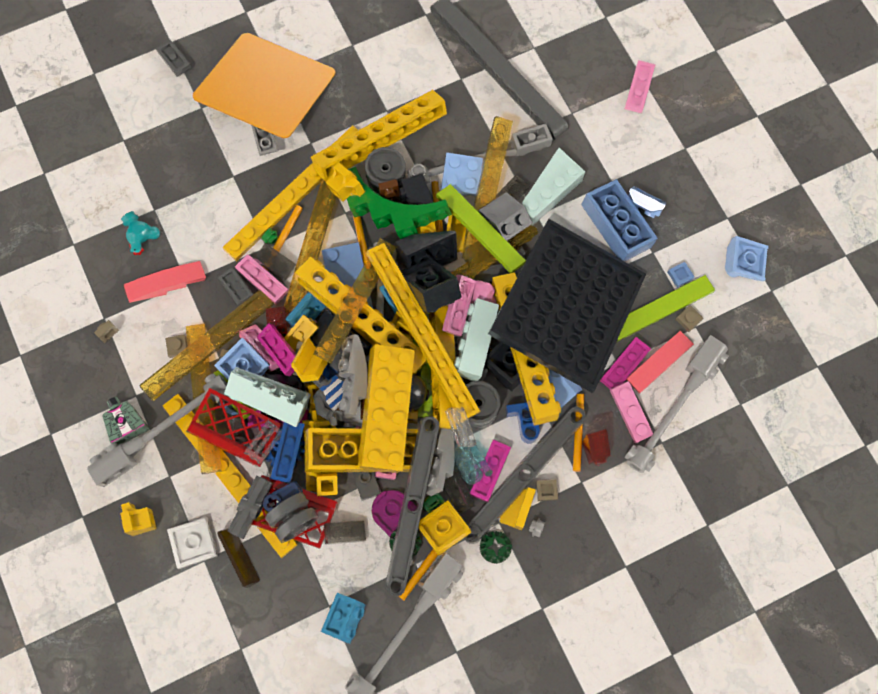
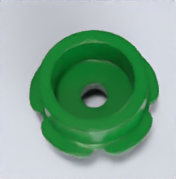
M269 228L263 234L261 240L265 242V245H273L277 241V230L274 231Z

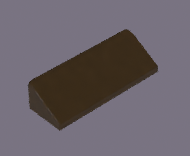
M228 529L218 531L217 535L242 586L249 588L258 583L260 578L240 538L228 532Z

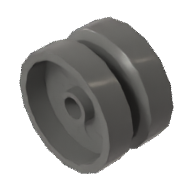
M381 147L368 155L365 161L366 180L374 192L379 193L378 184L396 179L400 188L401 180L406 179L405 161L397 150L390 147Z
M474 381L466 384L475 403L480 404V407H478L480 412L462 423L473 429H483L490 426L496 420L500 408V397L497 390L491 384L483 381Z
M303 493L295 494L284 500L265 517L271 528L278 527L275 534L281 543L295 538L311 527L319 518L313 508H306L309 501Z

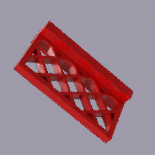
M209 388L186 432L256 467H260L281 424ZM210 394L219 398L220 406L209 408L207 400ZM232 404L237 407L239 414L228 418L225 406ZM204 405H206L207 410L202 411ZM222 408L225 419L214 422L211 411ZM208 412L211 420L210 424L203 426L196 422L200 414ZM250 413L255 416L256 424L246 427L243 415ZM240 417L243 428L232 431L229 420ZM226 421L229 433L223 435L217 433L215 424ZM268 422L274 425L272 433L264 436L261 424ZM213 426L214 431L207 427ZM258 426L261 437L250 440L247 429ZM244 430L247 442L240 444L235 441L233 433ZM262 439L264 449L261 454L253 450L251 442Z
M261 475L262 478L273 483L269 490L270 494L288 485L287 483ZM302 489L303 494L309 501L308 508L312 507L317 509L315 510L316 513L323 511L329 513L325 522L318 524L316 521V526L302 532L293 540L321 549L338 503L335 500L324 496H317L315 493ZM272 499V502H271V503L274 502L275 505H276V503H277L276 501H278V500H277V499H274V500ZM263 508V509H262V512H263L264 516L266 517V513H265L264 508ZM265 518L258 522L253 521L252 523L253 526L273 533L277 530V528H271L270 525L262 524L266 522ZM317 528L321 535L318 543L310 541L307 533Z

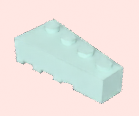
M558 148L522 202L532 221V224L529 225L530 227L583 181L585 171L560 148Z
M478 298L473 304L470 303L467 311V320L462 331L464 332L463 338L458 346V350H460L459 357H456L454 362L460 377L472 381H478L481 378L491 340L488 332L496 319L498 304Z
M237 367L231 371L224 393L232 400L243 402L295 427L303 418L311 396L310 393Z

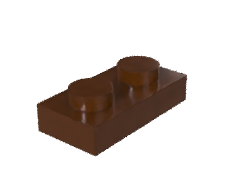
M396 179L378 184L381 197L396 203L399 202V187Z

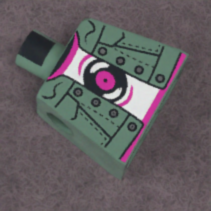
M113 397L107 401L110 410L105 412L102 417L111 444H124L150 430L143 418L128 401L121 404L118 397Z

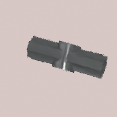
M256 475L249 491L242 497L237 506L238 512L232 520L228 532L242 539L245 538L253 521L260 515L263 509V501L273 483Z

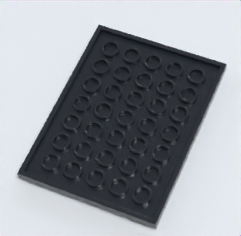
M548 219L488 334L593 393L597 388L646 273L553 220Z

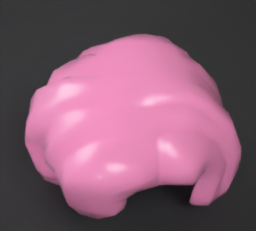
M475 280L476 283L470 303L473 304L478 298L497 304L495 296H493L495 288L488 282Z

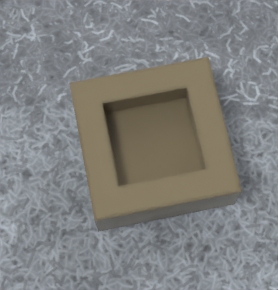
M690 305L675 320L690 332L704 318Z
M108 320L100 324L94 333L106 343L119 330Z
M185 335L165 338L169 358L188 355Z
M556 479L536 481L537 501L558 500Z

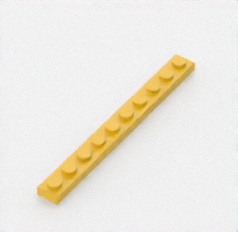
M352 125L334 143L353 134L358 129ZM313 163L222 247L236 262L262 238L269 228L272 229L323 181L322 177L314 170Z
M383 243L367 250L366 254L461 422L480 412L478 406L386 245Z
M177 394L162 406L171 416L187 404ZM192 411L175 423L239 503L242 497L247 494L251 485L222 449L186 432L195 415ZM197 419L196 422L199 423V424H201V425H203V424L200 422V420ZM262 511L254 521L258 522L265 518ZM257 527L281 558L298 546L293 539L281 543L275 533Z

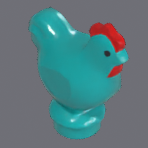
M134 211L123 215L121 220L124 226H128L126 238L130 243V252L136 256L144 252L141 245L143 242L159 238L160 230L155 226L151 227L145 222L138 221L139 216Z

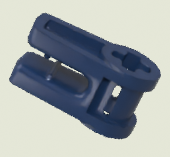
M294 481L267 495L263 501V506L270 512L284 500L295 494L303 493L300 484ZM272 499H277L278 503H276V505L271 506L270 503L272 502Z

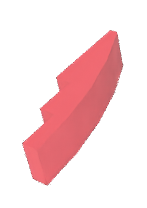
M197 261L141 277L124 284V289L128 301L131 303L167 295L168 291L186 288L187 284L205 281L206 276L201 262Z
M679 331L633 372L626 381H629L630 385L640 394L694 344Z

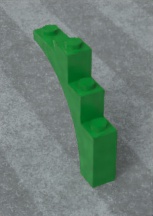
M356 167L348 169L354 173L365 191L360 197L353 195L347 198L349 209L354 217L364 216L370 212L377 229L394 224L400 240L409 235L418 234V227L427 226L431 222L443 220L447 216L452 215L446 199L422 205H407L389 201L373 192L364 183Z

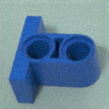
M545 400L539 401L542 404H546ZM528 404L507 405L505 409L506 417L517 416L522 441L527 444L534 443L540 434L539 425L534 426L532 417L525 418L522 416L523 411H529ZM531 429L534 431L535 436L532 438L527 437L525 431Z

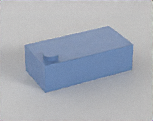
M617 179L586 194L581 205L616 257L627 261L649 250L658 238Z
M359 242L322 250L325 269L335 273L340 282L344 285H349L353 289V293L358 297H363L368 302V305L373 308ZM330 289L331 294L338 293L337 290ZM349 301L343 302L347 307L352 306V303ZM363 313L358 314V317L361 319L367 318Z

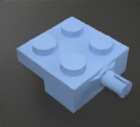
M446 153L441 190L451 184L462 196L477 197L483 158Z

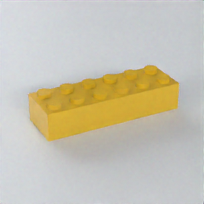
M375 344L370 349L367 394L364 402L357 466L359 469L392 473L403 471L415 350Z
M308 428L305 431V472L384 471L357 468L362 429ZM407 429L403 471L401 472H409L418 429Z

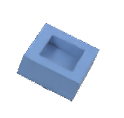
M685 262L669 269L667 272L677 288L695 278Z

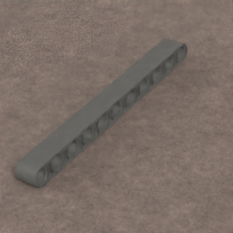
M438 0L430 6L434 17L538 126L547 124L552 140H555L568 130V124L563 117L450 0Z

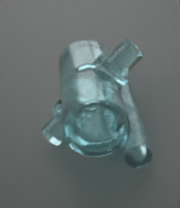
M465 444L454 446V462L459 468L462 480L466 481L467 484L479 482L483 477V472L486 476L492 475L493 471L476 444L470 447Z

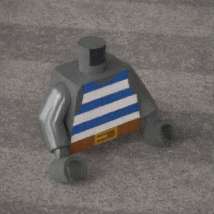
M337 374L329 381L323 375L320 376L319 380L313 381L319 388L313 396L316 413L327 419L332 426L337 425V420L343 421L342 412L339 410V403L343 396L342 385L345 378Z

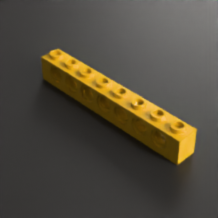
M432 89L311 156L314 170L325 182L328 181L333 175V167L338 162L349 169L367 159L368 155L375 149L389 147L446 115L445 100Z
M310 257L295 272V281L372 346L378 344L415 350L412 374H417L426 364V358L420 348L413 343L410 336L402 334L393 322H388L384 319L379 310L371 308L363 297H358L353 293L354 291L349 285H344L340 282L338 276L333 272L327 271L319 260H314ZM321 277L323 281L317 282L314 278ZM335 289L338 293L331 294L328 290ZM349 301L352 303V306L347 307L343 302ZM363 313L367 318L361 319L358 317V314ZM379 326L382 331L377 332L372 327ZM393 338L397 343L390 344L387 339Z
M515 272L492 278V286L495 288L494 296L499 305V311L507 298L506 294H509L517 279ZM510 347L534 426L556 421L559 413H561L559 401H555L554 398L555 388L548 379V376H550L549 369ZM533 362L536 364V367H530L527 363ZM539 380L542 384L535 385L532 381ZM544 398L548 401V403L542 404L538 401V399Z

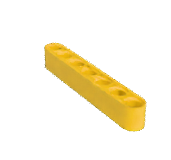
M445 305L438 308L435 312H430L428 316L432 328L454 364V335L442 331L448 306ZM431 369L433 417L438 420L439 428L455 430L458 426L459 417Z

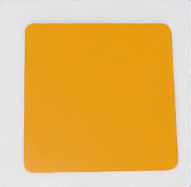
M244 33L195 90L193 99L278 137L288 138L335 76V70L332 67L253 34Z

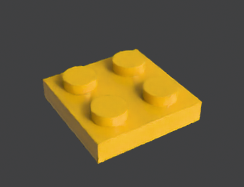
M446 501L419 521L418 529L438 556L471 533L470 528L449 501Z

